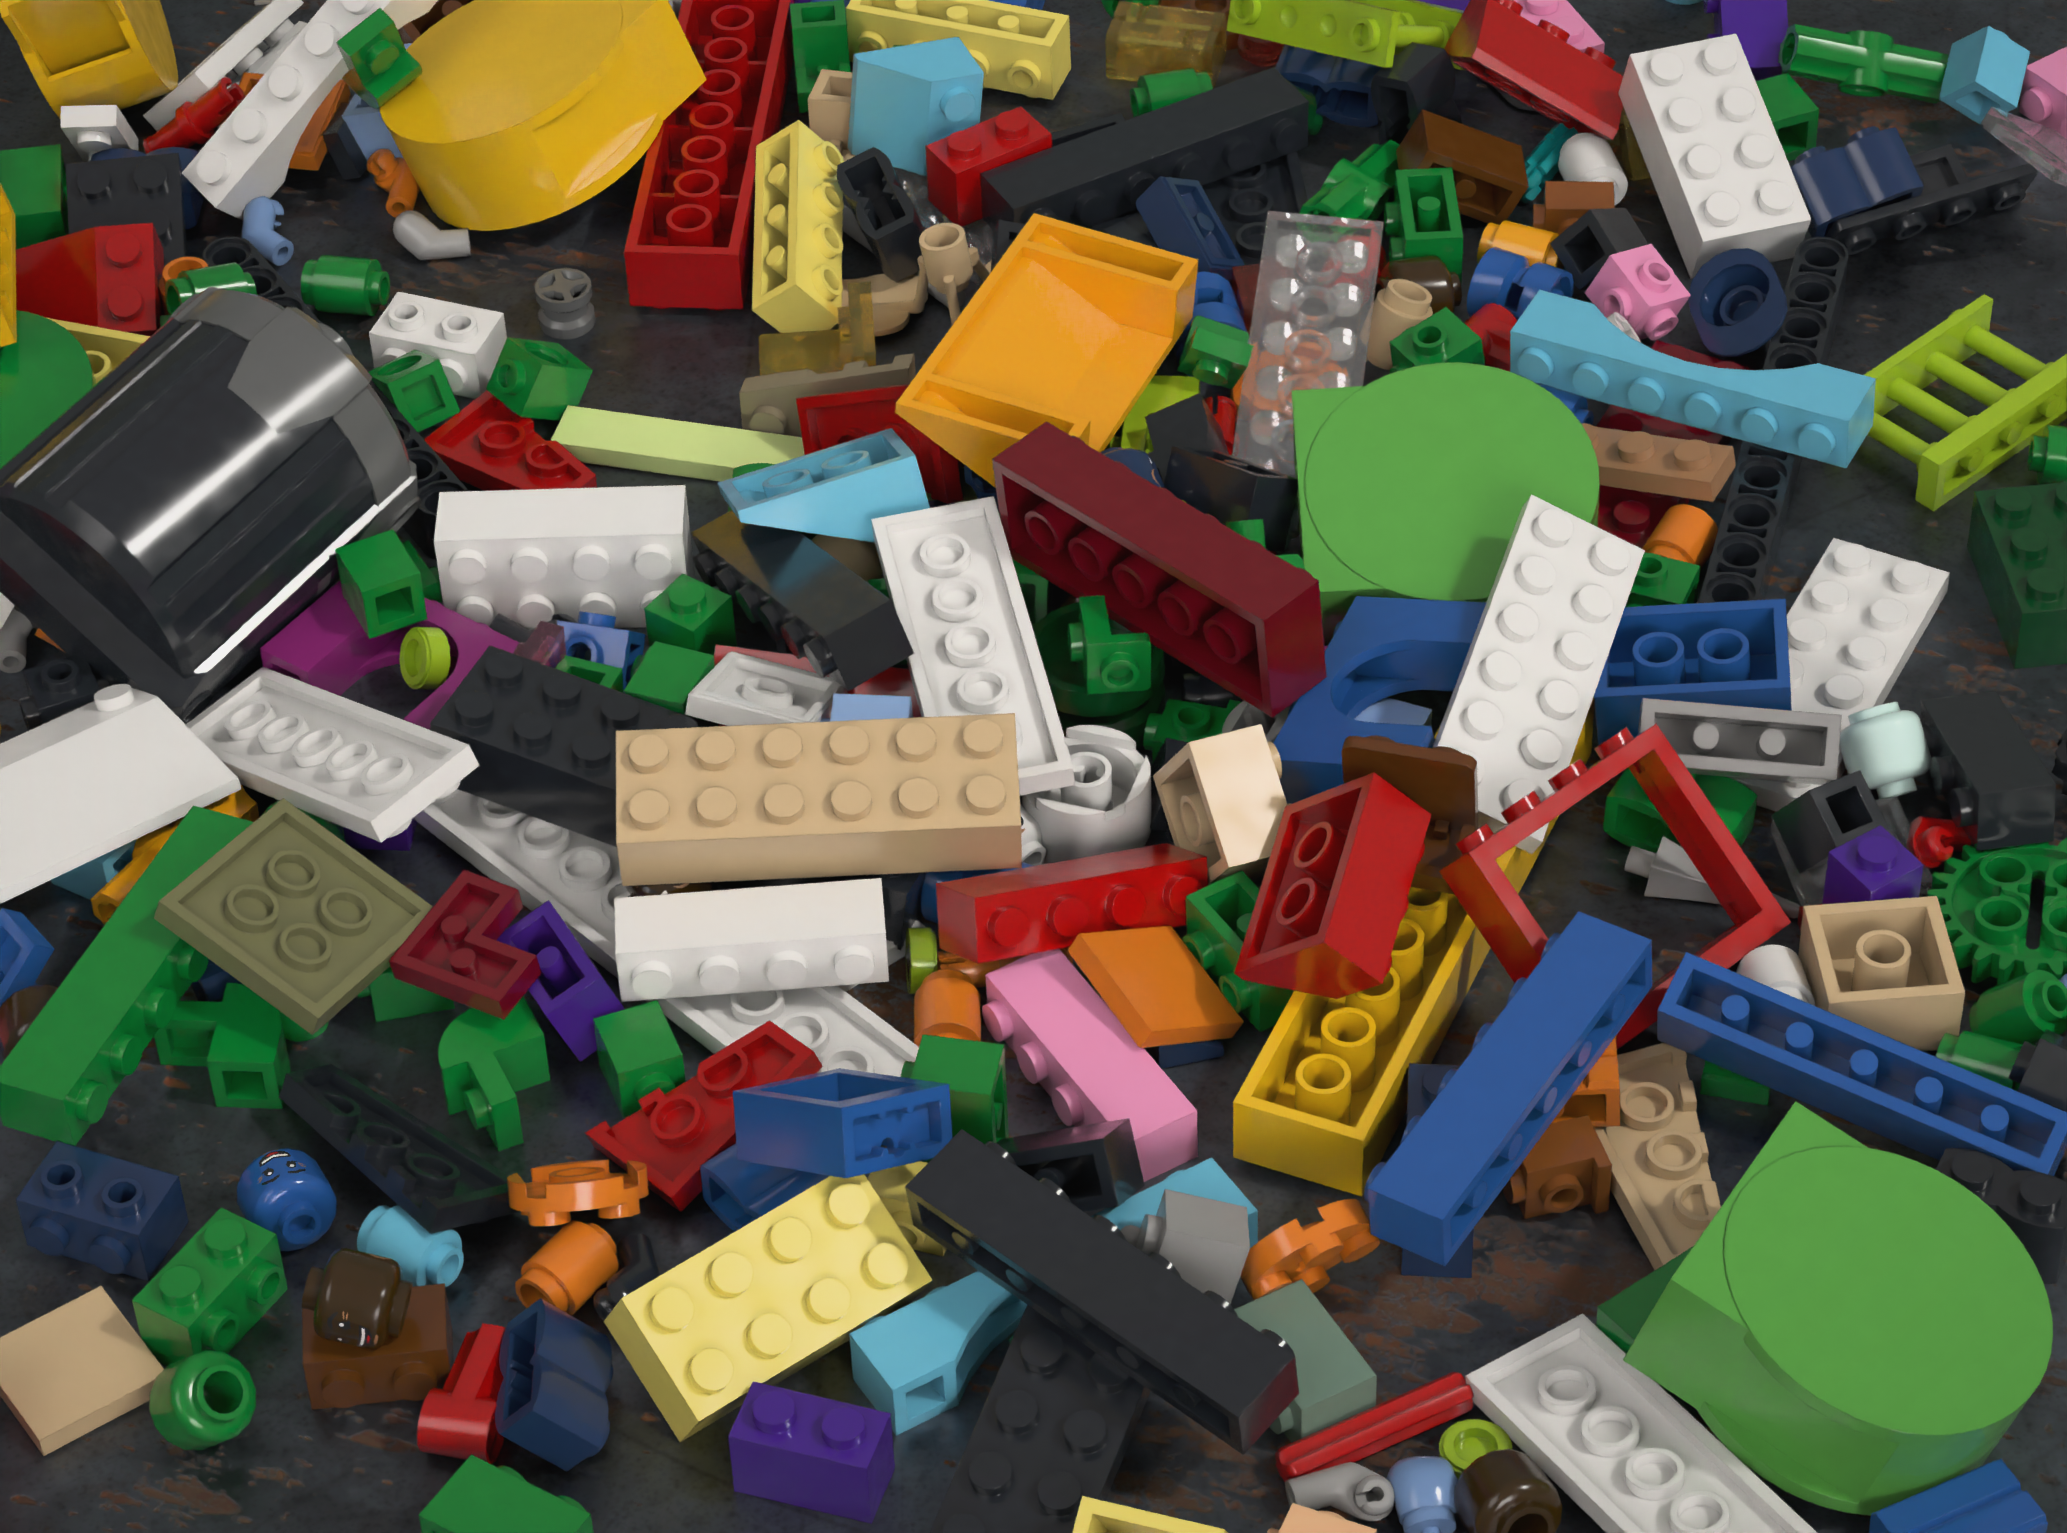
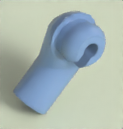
M260 196L253 198L244 209L241 238L252 243L265 259L277 266L284 265L291 259L294 251L292 242L274 231L281 225L278 220H275L276 215H284V209L278 201L268 197Z

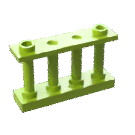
M1231 0L1226 31L1380 67L1392 68L1394 55H1398L1412 42L1444 49L1464 11L1417 0ZM1452 63L1453 68L1459 69V70H1464L1463 68L1459 67L1458 65Z
M1985 294L1963 309L1955 310L1945 321L1864 374L1865 376L1876 378L1873 426L1867 435L1917 465L1918 481L1915 500L1932 511L1937 510L2030 445L2033 435L2042 436L2046 425L2057 426L2067 419V354L2055 362L2044 364L1989 332L1993 299ZM1978 352L2026 380V382L2016 389L2012 388L2007 391L1961 363ZM1939 378L1988 408L1978 415L1967 417L1922 389ZM1898 405H1901L1949 435L1939 442L1928 444L1883 416Z

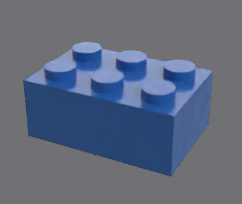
M1786 599L1625 607L1594 694L1598 745L1625 727L1628 728L1633 737L1638 735L1640 705L1643 698L1792 711Z

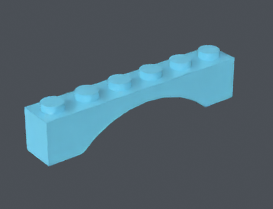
M1539 290L1510 331V372L1529 379L1534 383H1542L1585 398L1835 466L1848 467L1873 426L1876 378L1819 363L1788 369L1742 370L1717 368L1687 362L1655 351L1630 338L1608 321L1595 304Z
M1212 1157L1186 1170L1172 1173L1164 1181L1131 1196L1118 1207L1106 1208L1090 1216L1093 1218L1095 1215H1101L1115 1224L1119 1230L1128 1225L1140 1228L1146 1214L1156 1216L1164 1190L1167 1189L1247 1207L1250 1248L1258 1242V1210ZM980 1271L974 1272L948 1286L937 1287L923 1298L886 1316L873 1318L863 1327L849 1333L853 1380L876 1410L891 1413L892 1431L897 1436L958 1406L971 1377L989 1353L1017 1329L1027 1304Z

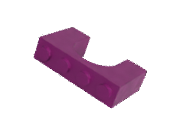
M341 581L336 583L260 648L263 667L341 696L365 675L383 667L400 664L401 644L411 628H440L445 633L450 647V677L403 719L429 730L431 721L489 645L549 666V658L532 646L521 644L494 631L484 623H477L446 608L438 601L429 600L425 597L428 619L369 639L343 596Z

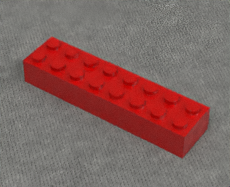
M682 0L678 22L707 80L663 120L658 135L647 150L624 249L630 306H645L658 309L670 307L709 308L711 310L744 308L753 263L756 146L778 133L780 129L794 59L790 4H794V0Z

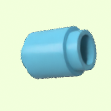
M381 1205L376 1207L365 1218L358 1233L357 1250L397 1261L402 1268V1280L413 1282L412 1287L443 1283L447 1287L456 1280L463 1266L462 1241L456 1231L448 1229L430 1234L399 1205L393 1207Z

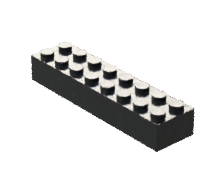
M489 645L431 721L430 730L468 744L480 765L461 780L457 788L458 790L617 847L616 731L714 727L715 725ZM927 872L724 881L715 883L730 889L881 878L886 940L894 942V945H897V950L901 951L906 939L907 928H911L914 922L920 921L923 916L921 913V894Z

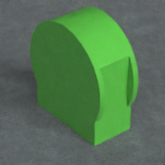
M1455 362L1425 364L1402 369L1385 375L1366 386L1292 390L1295 477L1298 479L1297 506L1301 558L1303 559L1305 570L1315 579L1319 580L1324 646H1328L1331 642L1337 623L1344 619L1356 596L1487 602L1520 511L1531 494L1598 527L1599 467L1592 442L1574 413L1556 396L1529 379L1495 367Z
M1795 1101L1668 1282L1623 1361L1696 1408L1708 1427L1725 1447L1765 1480L1796 1497L1816 1505L1846 1513L1871 1516L1876 1511L1983 1465L2044 1376L2052 1350L2053 1321L2049 1298L2043 1280L2031 1256L2011 1228L1977 1195L1952 1178L1925 1164L1895 1153L1866 1147Z

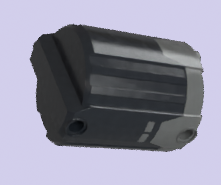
M208 287L200 294H194L183 302L160 329L0 468V592L15 605L14 609L22 613L31 622L33 627H36V629L40 628L62 650L57 647L55 648L65 657L77 655L89 663L94 676L104 677L108 680L110 686L128 684L131 688L158 696L187 724L207 707L213 696L261 653L260 648L318 600L340 579L335 548L392 529L396 533L409 520L422 502V499L417 495L416 464L409 460L403 439L395 422L377 393L369 384L372 376L353 356L346 341L335 330L325 324L316 322L296 307L284 308L271 300L251 293Z

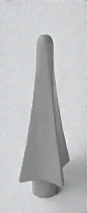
M1663 836L1657 853L1635 846L1631 847L1624 871L1649 878L1644 896L1720 904L1687 853L1678 844ZM1772 893L1787 917L1798 918L1800 907L1798 903Z

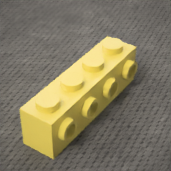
M850 0L845 8L850 62H853V55L856 53L892 48L893 45H910L959 37L984 72L983 88H992L1023 94L1031 98L1050 100L1054 99L1071 70L1069 15L989 0Z
M797 120L756 146L752 311L796 346L804 344L819 334L828 332L834 325L841 322L843 292L842 228L844 203L843 192L837 180V166L844 162L843 156L834 144L821 139L800 120Z

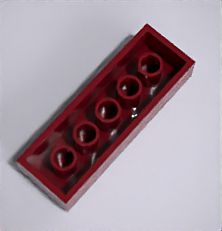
M1047 421L992 459L1000 519L1013 560L1077 599L1083 596L1104 595L1108 618L1133 633H1148L1151 644L1272 718L1327 677L1319 580L1315 579L1306 570L1291 565L1266 550L1260 543L1253 540L1250 541L1221 524L1214 516L1202 513L1175 497L1166 488L1156 486L1132 472L1123 463L1108 458L1086 445L1080 438L1067 434Z

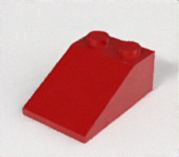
M154 224L97 226L16 249V310L30 312L45 318L152 336L161 328L160 316L164 315L159 291V281L163 276L162 271L164 268V250Z

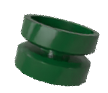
M1079 602L1053 610L1034 625L1033 631L1064 737H1066V728L1078 725L1105 726L1127 734L1136 741V750L1140 749L1143 746L1145 726L1151 712L1163 714L1165 709L1163 679L1165 676V652L1151 644V687L1148 690L1087 695L1082 661H1070L1068 646V623H1079ZM1108 618L1111 635L1133 633Z

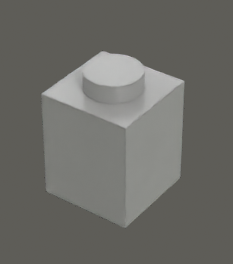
M1165 1189L1156 1216L1146 1214L1143 1218L1138 1235L1137 1249L1146 1255L1154 1252L1163 1256L1177 1269L1181 1278L1202 1293L1207 1290L1213 1291L1231 1304L1250 1249L1247 1207Z

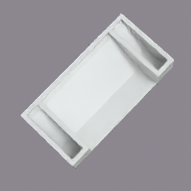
M117 684L101 689L94 695L95 701L0 744V904L186 816L193 805L203 808L241 790L238 777L158 696L131 688L128 684Z

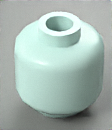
M1898 702L1875 706L1849 715L1850 725L1840 732L1839 742L1848 775L1860 770L1869 789H1876L1879 801L1916 791L1914 778L1925 774L1930 769L1932 759L1918 715L1909 710L1900 711Z

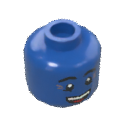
M283 1148L261 1155L254 1159L243 1171L237 1184V1204L245 1219L277 1234L280 1251L289 1252L304 1249L317 1242L330 1229L336 1216L337 1200L335 1193L316 1160L301 1150Z

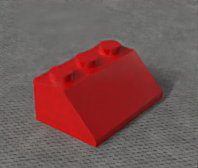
M1514 0L1469 1L1444 47L1452 63L1557 124L1562 123L1568 129L1574 127L1578 133H1592L1603 139H1614L1619 129L1623 108L1618 94L1623 76L1613 70L1616 64L1614 59L1591 47H1587L1584 53L1566 43L1570 37L1569 33L1548 21L1541 19L1537 26L1523 18L1520 14L1524 8Z
M1375 772L1285 806L1234 974L1245 981L1334 999L1383 984L1384 978L1392 965L1391 953L1399 925L1408 909V894L1415 870L1424 854V839L1432 814Z

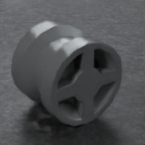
M560 268L546 272L538 278L535 283L536 301L541 306L538 311L539 326L543 333L552 338L563 340L574 339L588 333L596 322L594 306L590 302L593 294L591 279L588 275L578 269Z

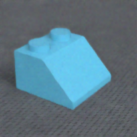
M959 37L853 55L848 149L851 154L857 156L875 147L889 158L893 167L927 176L925 146L950 136L954 132L980 123L984 72Z

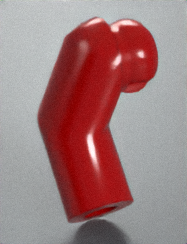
M1919 816L1910 824L1906 848L1924 864L1923 868H1935L1942 861L1948 860L1953 853H1962V847L1966 844L1970 846L1971 840L1963 827L1957 828L1951 819Z

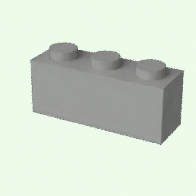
M1643 698L1640 705L1638 734L1657 723L1690 774L1823 785L1837 779L1842 715Z

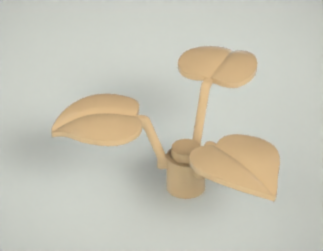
M954 223L933 225L924 230L919 237L922 253L917 258L920 269L919 276L912 274L898 282L893 281L885 274L857 279H842V320L839 323L847 331L864 337L884 336L898 332L908 324L910 313L918 314L924 310L925 302L928 299L927 288L929 282L938 292L946 294L951 324L953 325L961 314L957 293L967 288L970 282L969 279L973 275V269L984 282L991 273V260L986 266L983 265L979 258L978 249L976 247L968 248L965 231L960 225Z

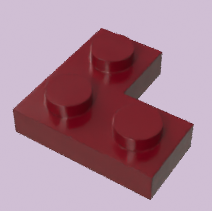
M463 870L390 958L389 963L394 978L505 1019L541 974L537 955L497 941L523 908L519 890Z

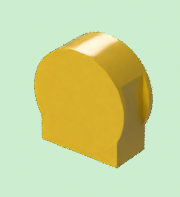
M473 0L438 21L406 49L421 65L422 74L383 104L379 110L386 127L432 211L444 222L458 228L496 231L521 227L551 218L578 206L609 187L631 169L644 155L658 135L663 120L707 79L668 0Z

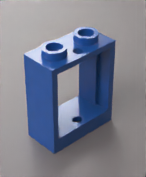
M838 1068L733 1091L737 1160L840 1178H850L932 1159L953 1138L949 1084Z

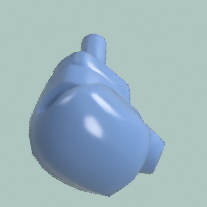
M1414 1456L1397 1461L1390 1468L1386 1479L1391 1482L1394 1489L1395 1507L1399 1522L1403 1525V1532L1453 1533L1456 1529L1454 1489L1458 1482L1453 1466L1446 1459L1438 1456Z

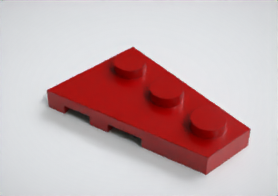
M909 384L796 398L805 455L892 428L915 454L925 492L930 493L932 499L944 503L963 500L957 459L895 413L896 402Z
M487 390L464 407L460 413L454 415L424 439L460 481L483 491L597 488L595 473L556 440L546 441L534 431V421L532 419L514 414L504 403Z
M769 1020L700 1062L696 1076L666 1094L663 1093L660 1087L638 1100L641 1109L612 1127L605 1120L585 1132L594 1148L626 1172L627 1160L646 1164L648 1188L682 1212L702 1191L700 1165L736 1143L733 1091L815 1074L823 1066L813 1050Z

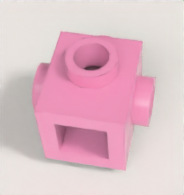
M1652 244L1610 255L1585 292L1590 301L1595 304L1606 318L1614 312L1622 315L1632 326L1640 340L1645 338L1657 340L1672 331L1679 321L1678 313L1691 296L1674 274L1672 268L1664 261Z

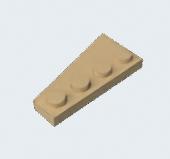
M1666 1043L1617 1055L1620 1085V1126L1594 1127L1612 1164L1610 1190L1654 1270L1693 1247L1721 1208L1716 1183L1712 1181L1709 1170V1152L1705 1134L1700 1130L1696 1112L1697 1099L1693 1081H1689L1686 1068L1687 1055L1685 1051Z

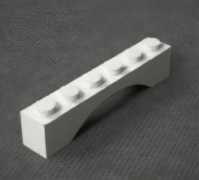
M327 0L194 157L182 174L215 208L243 220L245 206L253 198L265 196L270 199L285 182L290 160L303 131L333 87L349 71L336 42L379 8L394 21L398 30L407 23L428 13L438 0Z

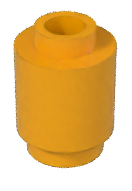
M1504 220L1500 225L1490 222L1485 227L1480 239L1477 264L1489 249L1498 247L1526 257L1530 267L1537 262H1542L1564 269V265L1550 244L1559 234Z

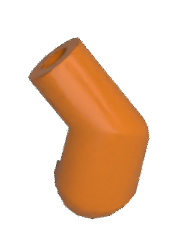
M389 149L375 151L367 161V170L374 175V182L389 193L385 205L387 212L396 218L402 212L413 211L420 188L405 160L400 157L395 158Z

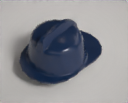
M1750 248L1730 249L1722 252L1702 265L1691 281L1689 289L1691 296L1688 299L1690 312L1702 342L1713 354L1722 357H1735L1757 350L1775 335L1784 322L1788 310L1786 295L1774 267L1762 253Z

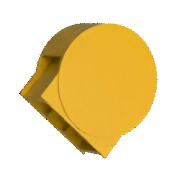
M0 0L1 18L17 40L34 79L60 120L61 106L117 105L122 110L170 93L178 86V70L174 48L160 0Z

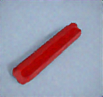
M1451 1372L1279 1448L1275 1452L1277 1471L1285 1482L1288 1479L1339 1464L1357 1462L1471 1411L1473 1408L1472 1398L1474 1397L1471 1386L1466 1384L1465 1378L1459 1372Z

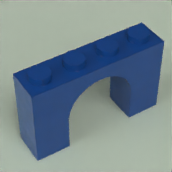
M1355 597L1344 619L1337 623L1333 638L1325 650L1327 677L1292 703L1287 719L1273 742L1281 758L1282 776L1279 780L1287 804L1298 802L1343 784L1341 751L1345 738L1349 736L1368 737L1377 735L1387 737L1396 743L1426 748L1433 747L1435 738L1431 726L1364 722L1355 720V718L1372 704L1398 693L1413 690L1454 691L1486 602Z

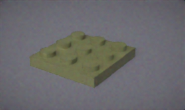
M282 798L158 902L154 919L313 1035L390 967V958L433 906L293 804Z

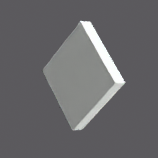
M731 651L688 694L685 715L726 726L820 722L822 718H831L833 693L847 694L848 690L831 677L821 678L816 673Z

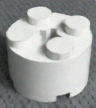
M1078 725L1066 728L1065 740L1074 767L1075 785L1022 795V806L1031 814L1041 828V845L1047 851L1043 863H1055L1144 847L1151 833V766L1147 755L1144 759L1136 750V741L1116 729L1098 725Z

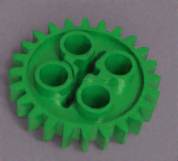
M2067 837L2058 846L2049 845V842L1988 849L1983 852L1977 851L1974 847L1966 844L1962 847L1961 860L1950 857L1944 861L1943 873L1934 872L1932 875L1931 890H1928L1927 897L1937 896L1958 969L1973 966L1971 982L1976 984L1992 976L1997 978L1998 986L2034 970L2050 972L2058 980L2067 973ZM2035 879H2040L2045 883L2040 942L2037 949H2029L2026 946L2031 882Z

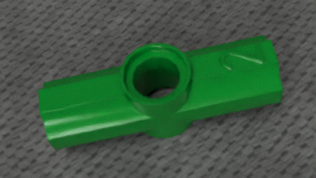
M1794 24L1787 28L1785 38L1780 45L1778 63L1781 64L1782 74L1789 73L1791 76L1838 84L1837 89L1845 94L1860 97H1881L1889 94L1938 103L1941 101L1939 96L1949 54L1894 44L1892 36L1880 32L1857 30L1843 34Z
M1392 140L1381 145L1372 144L1353 162L1342 158L1331 170L1320 191L1302 205L1296 219L1302 230V240L1319 250L1326 245L1337 246L1339 242L1344 240L1358 226L1366 231L1370 229L1384 210V203L1388 202L1390 197L1395 194V170H1399L1396 150L1400 144Z

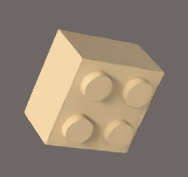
M1262 724L1188 742L1153 775L1174 844L1177 847L1207 856L1208 885L1240 870L1253 883L1263 880L1285 806L1291 804H1287L1279 780L1282 776V763L1279 752L1271 741L1267 742Z
M1937 896L1809 905L1803 907L1798 956L1805 971L1816 1007L1920 1051L1938 1050L1940 1041L1945 1033L1959 1036L1965 990Z

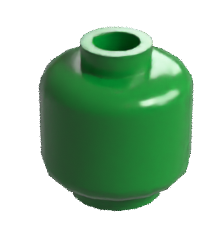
M204 1350L169 1364L156 1377L149 1394V1412L155 1428L167 1442L184 1450L201 1451L237 1437L249 1425L256 1409V1388L250 1372L238 1359L222 1351Z

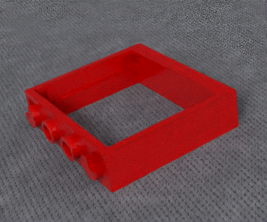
M1657 723L1635 737L1625 727L1598 745L1594 750L1601 760L1587 768L1582 759H1579L1550 778L1548 782L1554 790L1553 793L1540 800L1536 792L1532 791L1501 812L1508 823L1507 825L1493 833L1486 823L1467 835L1456 844L1463 855L1439 871L1513 982L1516 983L1521 977L1528 978L1541 961L1544 947L1549 939L1495 859L1620 772L1629 768L1734 923L1732 927L1693 955L1728 969L1750 951L1756 949L1791 923ZM1679 965L1652 984V988L1616 1035L1617 1049L1657 1021V1010Z

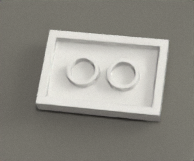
M272 0L181 80L174 90L167 93L143 115L144 118L158 131L176 117L175 111L185 102L194 103L224 77H228L233 81L237 74L240 76L268 48L263 40L271 47L295 26L288 17L304 2L302 0Z

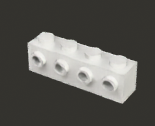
M881 878L614 898L615 955L621 1002L889 982Z

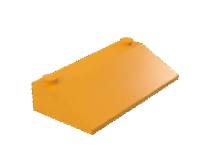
M1034 213L898 399L895 413L995 488L992 459L1046 421L1067 434L1080 438L1086 445L1101 453L1106 449L1192 319L1198 259Z

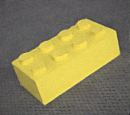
M865 1174L850 1178L829 1176L621 1298L603 1322L679 1442H682L740 1407L753 1381L771 1386L778 1384L849 1341V1333L863 1327L868 1321L878 1316H886L910 1304L929 1285L932 1278Z

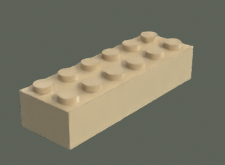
M1015 713L616 731V845L622 886L1022 868L1021 812Z

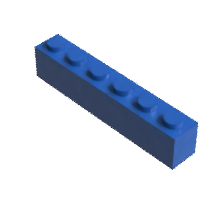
M1580 911L1577 912L1561 934L1554 933L1549 938L1544 947L1541 961L1528 978L1521 977L1517 980L1509 994L1504 1010L1493 1024L1487 1022L1481 1027L1474 1040L1471 1053L1459 1069L1452 1068L1446 1073L1438 1088L1437 1097L1423 1116L1416 1115L1410 1120L1403 1133L1401 1145L1387 1163H1378L1370 1173L1364 1190V1199L1369 1204L1371 1235L1440 1265H1447L1652 988L1651 939Z
M1688 952L1685 953L1657 1010V1040L1937 1160L1941 1159L1946 1148H1964L1995 1157L2013 1171H2035L2054 1176L2067 1148V1112Z

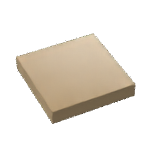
M102 1286L0 1337V1396L43 1456L148 1402L154 1381L164 1370Z

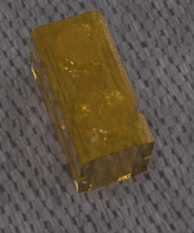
M1119 1L1106 33L1107 78L1138 82L1140 75L1193 68L1196 73L1206 71L1214 89L1226 57L1225 13L1151 4L1144 6L1142 3Z

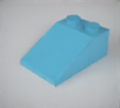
M892 428L718 482L722 497L741 523L874 542L871 519L930 508L916 456Z

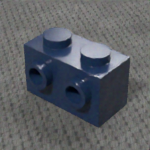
M56 1141L16 1198L28 1246L35 1247L40 1252L50 1256L62 1255L96 1265L101 1270L111 1274L123 1273L146 1281H150L189 1222L179 1176Z

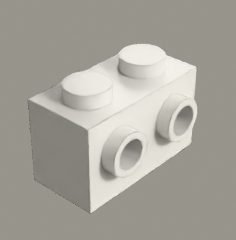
M397 292L369 332L374 369L416 349L440 360L454 395L476 399L486 391L488 382L507 339L504 313L403 292Z

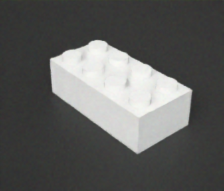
M1737 34L1630 54L1618 94L1690 279L1694 278L1701 266L1711 258L1730 249L1750 248L1762 253L1769 262L1794 258L1797 247L1804 241L1811 217Z
M685 485L439 492L434 546L443 605L477 623L480 622L490 626L494 618L500 613L530 630L547 624L554 614L559 613L567 614L578 622L579 611L615 616V628L646 627L644 608L682 573L695 579Z

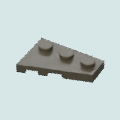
M915 354L898 355L894 357L891 364L868 367L866 360L845 363L842 371L817 374L809 368L745 378L739 392L742 429L802 437L796 398L910 384L916 376Z

